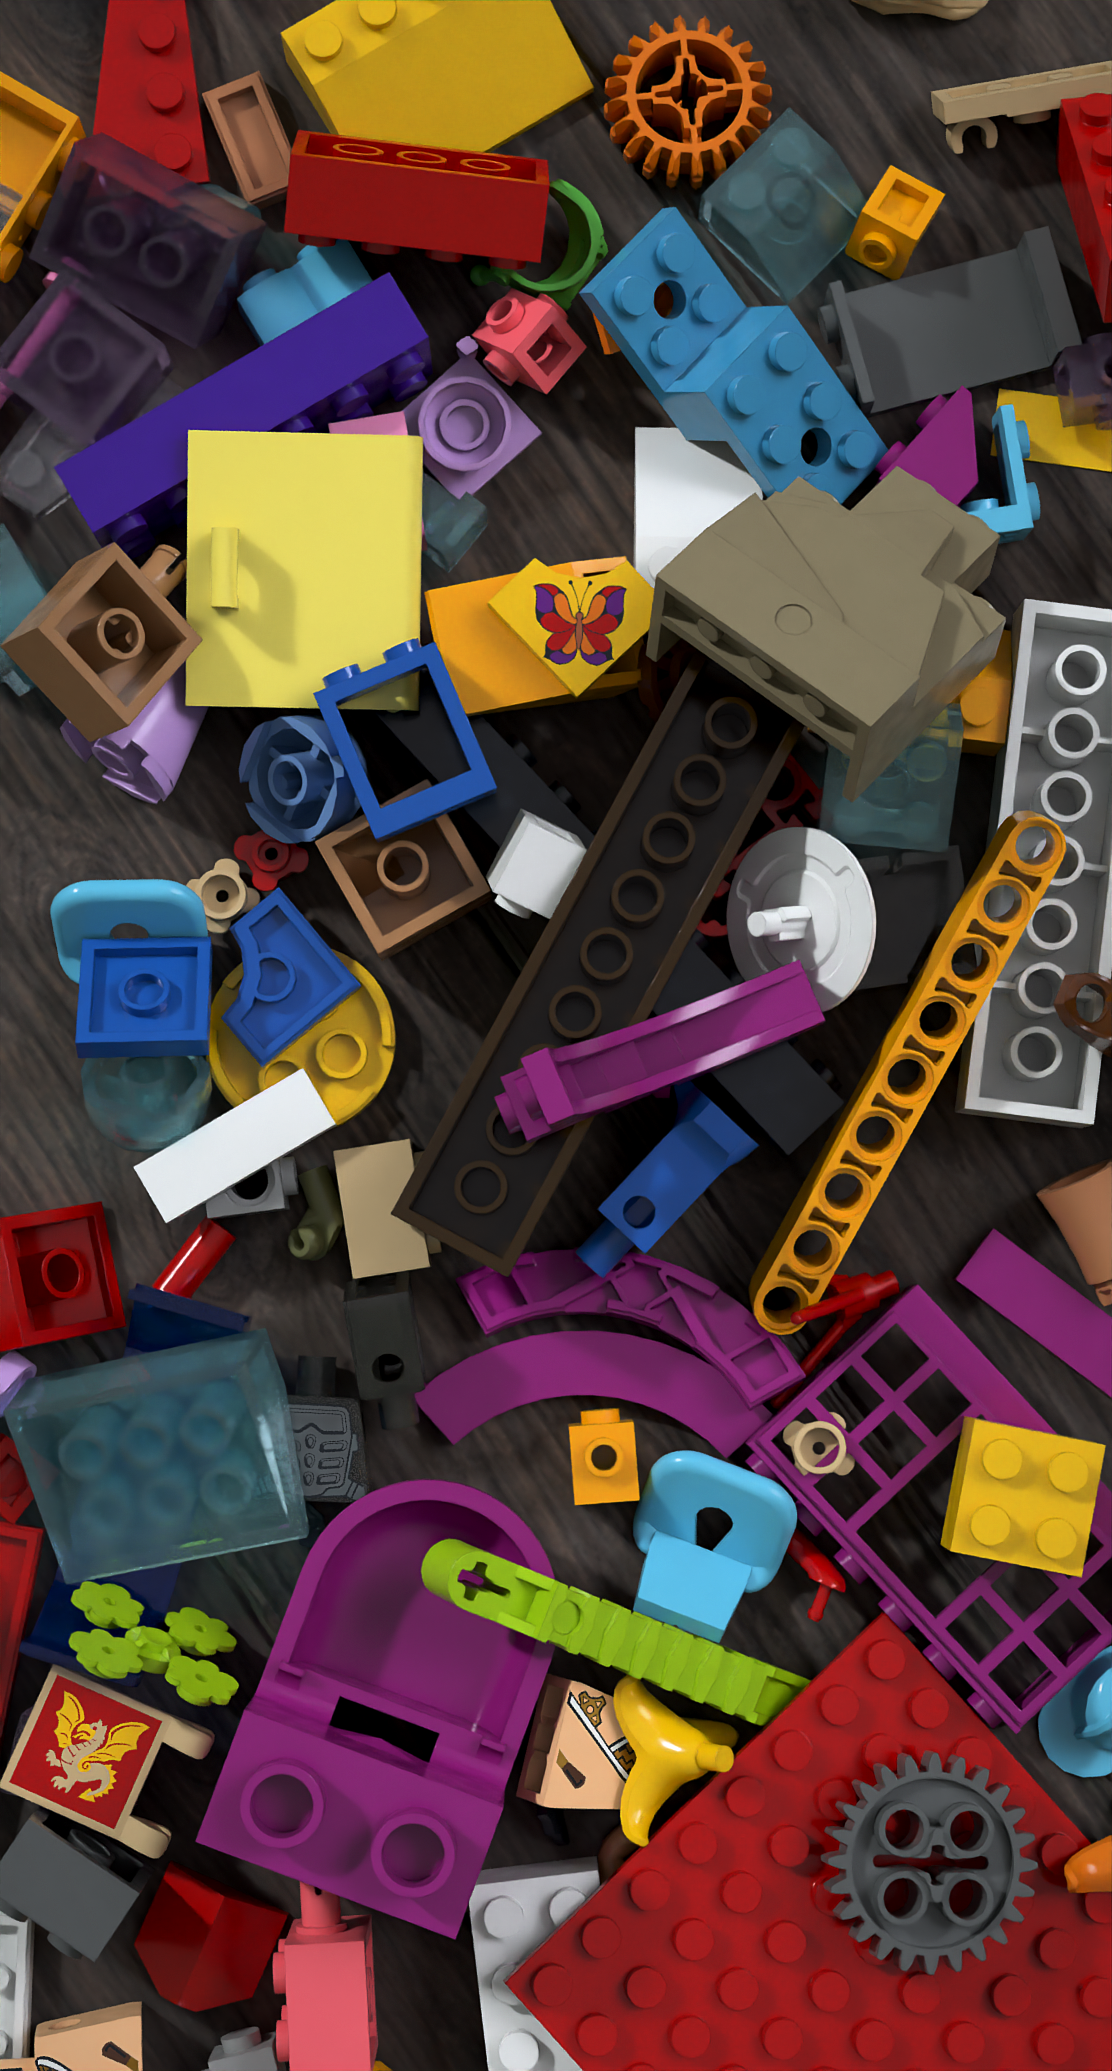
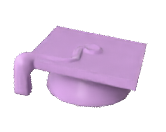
M466 336L456 344L460 359L402 410L405 414L408 435L423 437V466L460 507L542 435V432L475 359L478 344L470 336Z

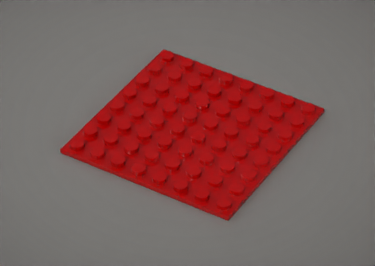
M884 1612L878 1615L734 1755V1762L729 1771L717 1772L648 1839L649 1844L644 1848L640 1847L503 1980L583 2071H1112V1892L1071 1894L1067 1889V1880L1064 1875L1066 1862L1077 1852L1091 1845V1843ZM925 1750L939 1754L942 1770L951 1754L965 1758V1775L975 1765L990 1770L985 1789L997 1782L1007 1785L1010 1791L1001 1806L1015 1804L1023 1807L1026 1813L1013 1827L1015 1830H1024L1035 1836L1033 1842L1020 1848V1855L1038 1862L1037 1869L1021 1872L1019 1882L1035 1891L1033 1897L1015 1896L1012 1905L1023 1915L1024 1920L1021 1923L1004 1917L999 1924L1008 1942L1003 1945L989 1937L984 1938L982 1942L986 1952V1960L982 1962L971 1956L966 1950H963L962 1969L958 1972L948 1968L942 1957L939 1956L934 1975H929L920 1970L917 1954L909 1969L904 1971L893 1963L894 1948L882 1960L869 1953L874 1935L860 1943L848 1935L857 1917L842 1920L834 1915L833 1909L845 1898V1895L825 1890L823 1883L839 1875V1868L821 1861L822 1854L838 1851L840 1841L824 1832L827 1826L844 1827L847 1818L836 1808V1802L842 1801L855 1806L860 1800L851 1782L857 1779L872 1787L875 1786L877 1781L873 1765L876 1763L885 1765L894 1774H897V1757L900 1753L912 1756L918 1769H920L921 1759ZM905 1810L896 1811L886 1822L885 1833L890 1844L899 1843L905 1839L909 1832L910 1819ZM969 1811L961 1812L951 1823L950 1834L955 1845L963 1844L973 1833L974 1822ZM932 1851L928 1858L879 1854L873 1858V1864L875 1867L909 1864L927 1872L928 1867L931 1865L979 1869L984 1867L985 1858L979 1856L950 1859ZM904 1878L894 1880L885 1890L884 1904L888 1912L897 1911L904 1906L908 1899L909 1889ZM968 1879L959 1881L950 1891L949 1904L953 1913L961 1912L967 1908L972 1900L973 1890Z

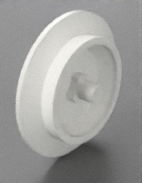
M791 827L767 835L746 854L732 881L727 904L728 939L735 964L741 976L746 981H749L800 960L822 1012L839 1005L859 985L866 973L874 949L876 938L875 904L871 887L861 865L851 851L838 839L818 829Z

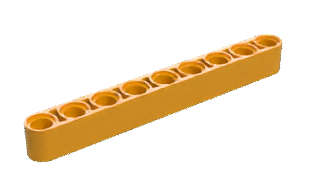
M1030 810L1017 811L1008 816L999 826L754 1272L748 1287L749 1300L758 1323L768 1332L777 1335L792 1334L801 1329L806 1323L794 1325L790 1321L791 1314L819 1302L1062 863L1066 852L1065 836L1058 825L1042 814ZM1029 827H1042L1046 835V844L1043 851L1032 859H1020L1016 852L1018 836ZM999 885L1011 886L1014 892V902L1010 910L999 917L987 916L983 905L986 894L992 888ZM974 943L980 945L983 957L977 969L969 974L953 972L951 960L955 951L964 944ZM938 1001L950 1004L951 1016L943 1028L936 1031H927L920 1027L919 1018L927 1005ZM903 1059H912L919 1062L920 1072L913 1084L897 1088L888 1083L889 1071L896 1062ZM879 1116L888 1120L889 1128L882 1140L872 1144L862 1143L857 1140L858 1126L865 1119ZM847 1173L854 1175L858 1179L856 1190L845 1199L835 1200L825 1195L827 1183L838 1174ZM817 1230L827 1235L825 1246L814 1255H802L794 1250L796 1239L806 1231ZM785 1286L792 1288L796 1292L794 1302L784 1310L774 1311L763 1305L766 1294L776 1287Z

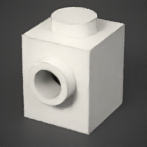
M520 809L485 876L492 891L498 894L495 902L507 911L526 919L530 918L533 911L550 919L587 849L577 835Z

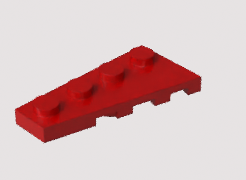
M109 0L85 195L88 206L212 190L186 0Z

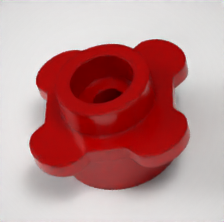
M263 830L252 836L242 835L234 844L235 856L241 861H246L253 873V885L263 892L273 891L276 889L279 881L285 880L292 873L299 874L304 872L309 864V855L305 849L297 847L295 843H282L265 834ZM273 848L277 850L278 855L274 860L266 858L265 854L268 849Z

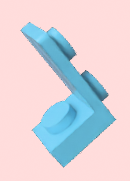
M1013 404L999 406L992 417V428L1005 506L999 507L998 499L993 498L976 500L960 506L968 514L982 519L990 529L1000 535L998 544L1024 540L1034 528L1033 520H1039L1040 500L1035 482L1026 483L1022 460L1030 456L1027 425L1024 420L1016 421Z

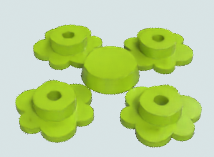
M84 1581L80 1589L73 1592L71 1596L72 1604L85 1611L86 1618L93 1624L106 1629H117L119 1627L130 1629L126 1632L125 1638L113 1637L102 1629H93L90 1633L76 1631L71 1634L68 1643L73 1650L78 1652L76 1655L77 1660L90 1673L106 1679H122L127 1676L128 1672L139 1673L141 1670L154 1674L166 1673L165 1679L170 1684L177 1686L176 1691L178 1695L185 1701L198 1706H209L212 1703L226 1705L229 1703L231 1696L236 1694L239 1687L238 1682L232 1676L219 1672V1668L214 1663L206 1660L196 1662L189 1657L181 1656L180 1648L197 1656L214 1655L216 1651L232 1652L237 1641L227 1632L228 1626L223 1621L209 1618L204 1612L196 1608L184 1607L179 1613H167L164 1621L170 1627L169 1632L153 1627H137L144 1607L138 1601L130 1599V1593L123 1587L110 1583L100 1586L95 1582Z

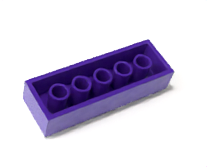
M390 272L59 463L54 466V469L101 548L115 542L130 559H133L149 550L156 543L154 536L174 524L178 528L187 527L188 430L329 433V423L373 416L372 409L393 397L396 402H400L421 391L428 383L426 377L433 374L429 337Z

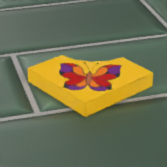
M534 558L488 601V607L577 700L649 632L654 588L628 561H625L606 574L578 578L556 573Z

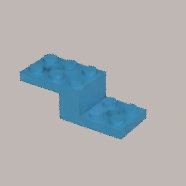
M676 207L662 208L579 292L580 296L608 331L685 439L727 441L767 498L775 491H784L800 476L817 489L833 495L841 505L888 452V448L789 306L746 307ZM662 282L670 288L673 294V307L670 314L665 318L657 313L654 306V293ZM810 429L816 436L818 449L815 458L808 464L802 458L800 451L801 439Z

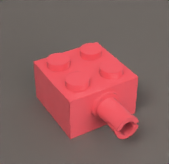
M300 1881L301 1918L293 1920L287 1938L279 1939L278 1952L273 1954L275 1994L286 1993L287 2004L282 2005L281 2020H277L276 2023L278 2062H289L290 2071H373L378 2048L371 1914L341 1916L340 1896Z

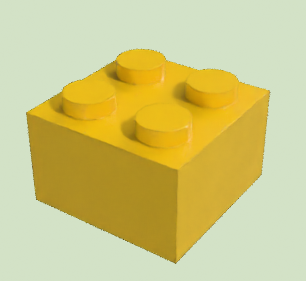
M964 1416L940 1545L951 1552L1082 1577L1106 1445Z

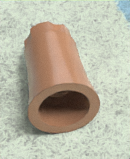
M1111 1158L1066 1175L1045 1186L1036 1194L1058 1225L1079 1264L1087 1284L1093 1285L1102 1306L1112 1304Z

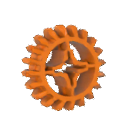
M679 15L674 19L673 33L667 34L664 28L655 21L649 28L650 43L633 35L628 44V51L631 56L618 54L613 61V71L617 76L609 77L605 82V94L612 100L604 104V118L615 123L610 129L612 143H627L623 151V159L627 165L645 158L642 175L647 180L655 176L659 168L666 170V185L670 189L678 183L679 174H689V183L696 190L702 186L703 172L709 171L712 178L721 183L726 179V162L739 170L743 169L747 165L748 160L745 149L759 150L762 145L763 135L758 129L767 128L770 124L771 111L764 107V105L771 102L772 87L768 84L760 83L765 77V64L763 61L748 62L753 50L749 40L734 47L730 46L733 37V30L730 28V25L721 29L717 36L709 34L710 21L706 16L699 20L697 31L686 30V22ZM696 64L714 70L723 79H712L704 76L698 70ZM674 65V75L667 83L652 86L649 93H639L641 87L654 73L667 66ZM683 81L686 83L687 96L694 98L693 106L697 104L694 109L692 124L689 121L688 109L681 108L682 100L679 102V98L682 96ZM738 112L732 124L724 132L715 138L702 142V129L705 125L715 120H722L724 113ZM646 121H650L652 127L661 126L673 130L678 136L680 143L659 135Z

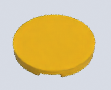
M331 949L362 987L265 1068L261 1067L221 1019L237 999L244 976L243 962L225 978L211 1005L209 1055H206V1059L218 1089L234 1108L302 1068L306 1071L337 1124L335 1127L352 1120L372 1103L383 1088L392 1068L396 1049V1030L392 1010L384 992L374 977L362 965L347 955Z

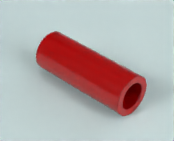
M206 1215L143 1297L163 1314L174 1320L237 1238L215 1220L208 1219Z

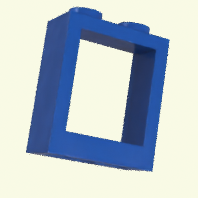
M415 638L398 644L382 653L386 663L365 672H361L358 664L337 670L322 679L325 689L313 693L378 843L497 793L495 781L435 642L422 647L419 639ZM427 668L468 762L470 771L380 808L337 706Z

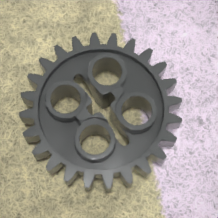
M930 1750L924 1751L920 1769H918L912 1756L900 1753L897 1757V1774H894L885 1765L876 1763L873 1765L877 1781L875 1786L872 1787L857 1779L851 1782L860 1800L855 1806L842 1801L836 1802V1808L847 1818L844 1827L827 1826L824 1832L840 1841L838 1851L822 1854L821 1861L839 1868V1875L823 1883L825 1890L845 1895V1898L833 1909L834 1915L842 1920L857 1917L848 1935L859 1943L874 1935L869 1953L882 1960L894 1948L893 1963L904 1971L909 1969L917 1954L920 1970L929 1975H934L939 1956L942 1957L948 1968L958 1972L962 1969L963 1950H966L971 1956L982 1962L986 1960V1952L982 1942L984 1938L989 1937L1003 1945L1008 1942L999 1924L1004 1917L1021 1923L1024 1920L1023 1915L1012 1905L1015 1896L1033 1897L1035 1891L1019 1882L1021 1872L1037 1869L1038 1862L1020 1855V1848L1035 1840L1034 1834L1024 1830H1015L1013 1827L1024 1816L1026 1811L1023 1807L1015 1804L1001 1806L1007 1798L1010 1788L1005 1784L997 1782L985 1789L990 1770L975 1765L965 1775V1758L953 1754L947 1759L942 1770L939 1754ZM905 1810L910 1819L909 1832L905 1839L899 1843L890 1844L885 1833L886 1822L896 1811ZM969 1811L974 1822L973 1833L966 1842L955 1845L950 1834L951 1823L961 1812ZM932 1851L950 1859L979 1856L985 1858L984 1867L979 1869L931 1865L928 1867L927 1872L909 1864L875 1867L873 1864V1858L879 1854L928 1858ZM904 1878L909 1889L908 1899L904 1906L897 1911L888 1912L884 1904L885 1890L894 1880ZM968 1879L973 1890L972 1900L967 1908L961 1912L953 1913L949 1904L950 1891L956 1883Z

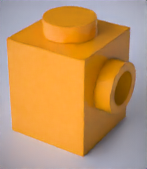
M619 1408L580 1411L581 1423L568 1424L575 1505L640 1500L634 1421L632 1419L620 1420Z

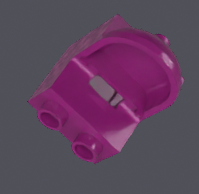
M415 1479L389 1484L357 1499L329 1523L311 1548L302 1567L256 1693L241 1717L195 1842L456 1939L503 1811L505 1787L556 1645L549 1643V1640L546 1643L536 1640L497 1622L465 1611L435 1596L424 1585L421 1574L422 1562L426 1553L436 1543L445 1539H457L552 1579H555L548 1556L539 1539L524 1520L505 1503L480 1489L463 1483L442 1479ZM464 1569L461 1570L458 1579L461 1581L466 1579L476 1584L483 1583V1578ZM341 1696L439 1733L429 1763L381 1738L330 1726L329 1724L339 1697Z

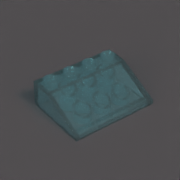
M266 1328L28 1378L3 1411L66 1585L307 1538L309 1534L286 1386Z

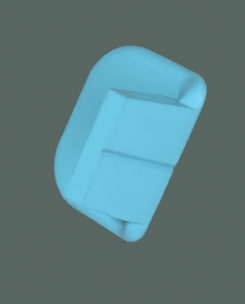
M170 880L80 881L62 889L54 897L50 908L60 964L70 980L79 984L82 939H114L111 930L119 924L132 923L142 926L148 933L147 938L208 937L206 915L202 900L189 887Z
M681 1450L662 1456L655 1462L649 1472L633 1520L635 1543L646 1554L633 1611L672 1626L677 1625L680 1629L719 1643L741 1600L743 1592H757L766 1587L772 1581L782 1563L797 1525V1509L791 1496L781 1485L767 1477L701 1452ZM706 1507L723 1510L731 1517L733 1522L731 1530L712 1551L696 1545L697 1513Z

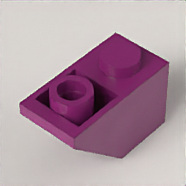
M963 385L949 400L939 394L929 404L916 421V424L922 431L907 447L898 440L888 450L874 468L881 475L877 484L896 466H899L916 479L930 484L938 494L959 508L964 504L978 483L972 393Z

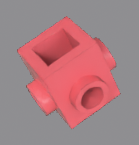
M513 288L490 307L486 314V319L472 334V337L488 354L484 358L483 363L499 380L509 386L518 381L546 395L587 348L566 322L569 319L566 312L553 299L543 293H540L535 298Z

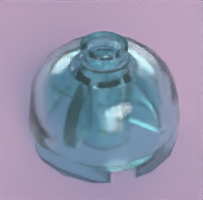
M203 1056L86 1058L81 1069L85 1107L90 1121L110 1143L124 1150L142 1153L162 1151L198 1130L211 1104L212 1084L209 1061L206 1062Z

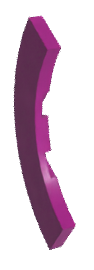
M574 1247L571 1250H552L535 1254L529 1252L520 1255L509 1277L484 1265L455 1279L459 1290L486 1338L525 1322L558 1315H601L634 1321L657 1329L679 1340L701 1355L734 1388L749 1411L806 1379V1375L787 1347L774 1333H770L760 1326L753 1312H749L743 1305L721 1291L720 1287L711 1281L680 1266L651 1256L627 1252L611 1271L602 1278L576 1254L575 1251L579 1247Z
M597 1330L551 1332L531 1335L496 1345L464 1359L439 1374L411 1396L415 1403L453 1445L473 1429L515 1407L542 1399L570 1395H596L620 1398L666 1413L689 1426L709 1441L726 1459L773 1416L763 1404L749 1411L737 1392L720 1372L712 1365L692 1354L658 1341L630 1334Z

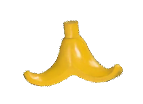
M627 1674L619 1680L614 1689L613 1704L622 1732L635 1751L637 1758L627 1778L621 1797L620 1819L626 1837L632 1843L644 1848L649 1844V1827L654 1815L681 1785L703 1776L708 1771L727 1772L731 1769L734 1762V1754L731 1748L737 1743L739 1735L732 1726L723 1722L679 1717L648 1692L640 1679Z

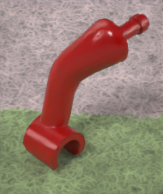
M795 1528L786 1552L807 1572L810 1579L821 1583L813 1604L807 1612V1618L819 1622L824 1616L823 1611L832 1589L845 1593V1579L827 1556L806 1535Z

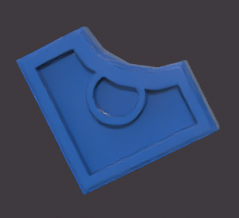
M279 887L230 927L241 948L244 976L237 999L221 1019L261 1067L265 1068L362 986Z

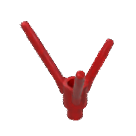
M888 1270L874 1276H870L867 1272L852 1277L833 1274L826 1287L828 1299L804 1307L791 1314L790 1321L794 1325L812 1321L835 1312L837 1321L800 1363L799 1366L806 1375V1378L845 1332L862 1318L863 1313L879 1308L880 1300L899 1294V1283L893 1271ZM803 1382L770 1400L771 1406L779 1409Z

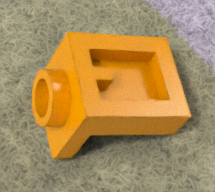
M890 165L862 209L845 248V253L892 280L900 279L914 249L938 212L945 194Z

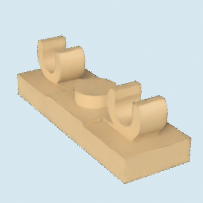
M1112 60L931 91L933 114L945 125L948 124L946 140L954 153H963L962 135L968 127L973 125L980 126L982 144L986 148H994L997 143L998 134L995 124L988 117L999 115L1013 116V122L1020 124L1041 122L1051 118L1052 109L1060 108L1061 99L1085 97L1093 93L1112 94Z

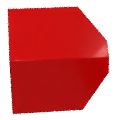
M170 1861L134 1946L159 1995L177 2006L198 2012L253 1997L289 1913Z

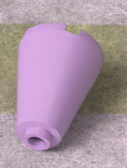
M185 660L128 727L93 742H89L68 719L62 724L60 730L64 740L85 763L94 754L108 768L103 774V778L133 797L148 803L157 804L161 798L164 802L168 795L173 792L209 706H185Z

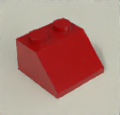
M102 1201L0 1218V1353L126 1327Z

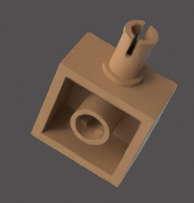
M115 542L82 558L67 571L0 645L89 742L128 727L203 640L166 599L174 588L187 577L186 558L181 560L174 569L169 567L181 554L171 546L159 545L140 569Z

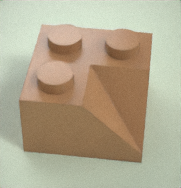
M428 779L379 806L383 808L432 786ZM365 814L315 841L316 846L381 961L386 960L492 900L491 889L448 814L379 843L374 837Z

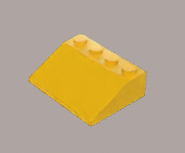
M335 0L280 33L286 62L329 132L336 135L491 153L594 92V86L550 0Z

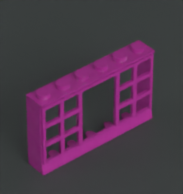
M910 1284L777 1409L763 1426L745 1441L754 1452L745 1462L756 1474L767 1477L776 1483L781 1481L798 1499L795 1502L797 1518L815 1537L825 1529L842 1548L833 1557L859 1585L868 1577L875 1582L886 1594L878 1603L879 1607L904 1633L914 1625L931 1644L922 1653L948 1681L959 1673L975 1690L967 1699V1702L993 1729L1003 1721L1017 1734L1021 1727L1112 1642V1608L1102 1616L1078 1590L1112 1557V1492L1099 1480L1090 1532L1102 1546L1084 1562L1082 1577L1070 1575L1067 1578L1062 1573L1042 1570L1058 1588L1023 1621L991 1587L1013 1565L1012 1563L997 1560L936 1617L925 1608L862 1540L856 1531L961 1433L964 1416L977 1418L981 1414L988 1421L1053 1434L1057 1433L918 1284ZM896 1323L928 1359L893 1391L861 1355ZM852 1366L884 1401L848 1433L816 1398L846 1369ZM939 1369L970 1402V1405L935 1436L903 1401ZM805 1408L818 1421L828 1422L841 1431L846 1442L845 1456L849 1453L881 1488L847 1521L813 1487L826 1474L808 1472L803 1476L771 1441ZM894 1411L926 1446L890 1479L862 1449L859 1443ZM836 1445L815 1467H826L833 1463L838 1455L839 1445ZM981 1595L1009 1625L1012 1631L977 1664L945 1628ZM1069 1599L1093 1626L1057 1659L1033 1631ZM1024 1642L1048 1669L1012 1701L988 1674L1019 1644Z

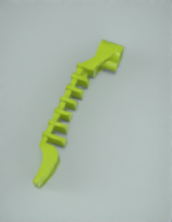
M445 1539L436 1543L426 1553L422 1562L421 1574L426 1588L435 1596L465 1611L497 1622L544 1643L549 1640V1643L575 1655H578L580 1652L581 1655L606 1667L613 1665L614 1668L640 1680L643 1677V1679L671 1692L673 1690L702 1704L704 1702L727 1714L736 1715L754 1724L765 1726L812 1681L751 1656L748 1657L721 1644L713 1643L695 1634L687 1633L667 1623H664L662 1626L661 1622L634 1611L631 1614V1610L606 1599L599 1601L600 1598L576 1587L570 1586L568 1589V1585L457 1539ZM464 1569L483 1578V1583L476 1584L466 1579L461 1581L458 1579L461 1570Z

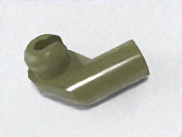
M327 1164L298 1175L309 1207L297 1229L291 1230L287 1244L291 1254L300 1260H319L329 1253L344 1226L341 1200Z

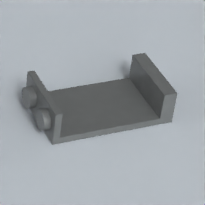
M1049 226L1024 232L1016 249L845 293L842 280L829 283L824 306L817 309L823 339L826 344L835 343L841 362L840 366L834 367V372L866 418L932 401L939 394L943 397L954 395L962 385L970 391L1072 364L1083 346Z

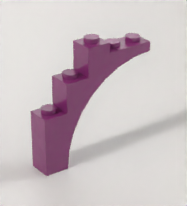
M797 960L759 977L635 1025L559 1048L546 1047L520 1058L524 1067L500 1077L506 1092L494 1098L510 1135L523 1130L526 1140L530 1143L601 1112H605V1114L674 1084L679 1086L816 1028L826 1020L800 960Z

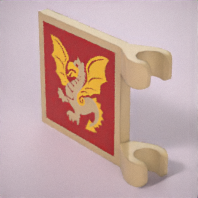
M54 1663L0 1781V1788L119 1840L153 1859L159 1858L166 1851L172 1832L163 1825L132 1815L131 1813L161 1745L164 1742L195 1759H203L210 1752L215 1740V1734L206 1727L169 1714L60 1664Z

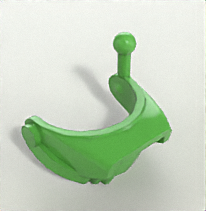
M558 178L556 181H550L549 194L560 204L570 230L568 251L561 266L549 278L534 283L526 280L512 269H503L492 265L489 269L483 264H478L470 271V279L475 285L484 286L488 282H496L501 286L506 287L508 285L535 298L540 293H543L553 299L564 311L569 309L572 305L571 301L599 261L609 251L603 237L604 230L594 206L582 192L568 182Z

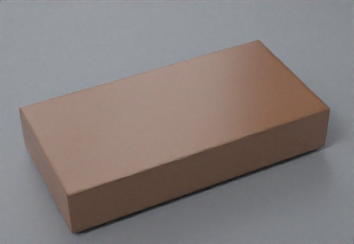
M260 71L202 93L205 106L250 214L286 200L292 148Z

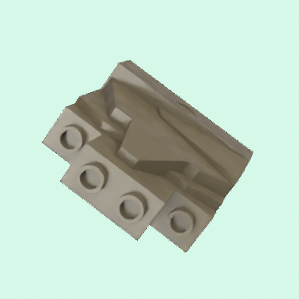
M896 466L850 511L840 505L833 495L817 489L798 476L784 491H775L767 500H761L756 492L715 523L707 527L656 575L646 656L657 662L681 638L686 640L850 757L842 796L853 803L995 658L1006 617L995 611L993 606L985 599L973 596L971 593L990 575L1000 535L990 529L982 519L968 514L938 494L930 484L916 479L899 466Z

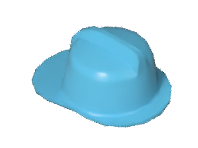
M1112 1645L1103 1649L1041 1708L1038 1716L1039 1740L1048 1758L1063 1771L1083 1778L1105 1776L1112 1772Z

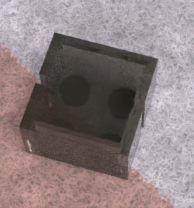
M959 845L901 853L892 863L894 874L884 875L890 868L888 855L857 859L868 879L874 899L876 938L866 973L859 985L848 997L899 990L908 983L907 975L910 976L912 987L965 890ZM974 943L964 944L955 951L951 960L953 972L969 974L977 969Z

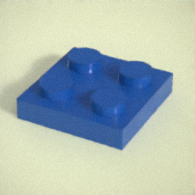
M211 937L82 939L75 1038L78 1058L209 1055L213 961Z

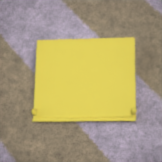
M188 430L186 621L203 640L186 659L185 706L320 709L313 693L325 689L322 681L325 676L354 664H358L361 672H365L386 663L382 655L386 650L418 638L420 641L423 437L409 435ZM420 671L337 707L338 709L387 710L391 713L401 710L419 711Z

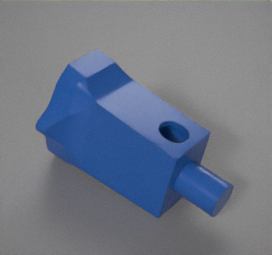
M691 1081L679 1086L674 1084L678 1109L673 1127L601 1204L598 1210L606 1219L575 1251L602 1278L611 1271L634 1245L646 1253L725 1169L739 1163L759 1147L749 1135Z

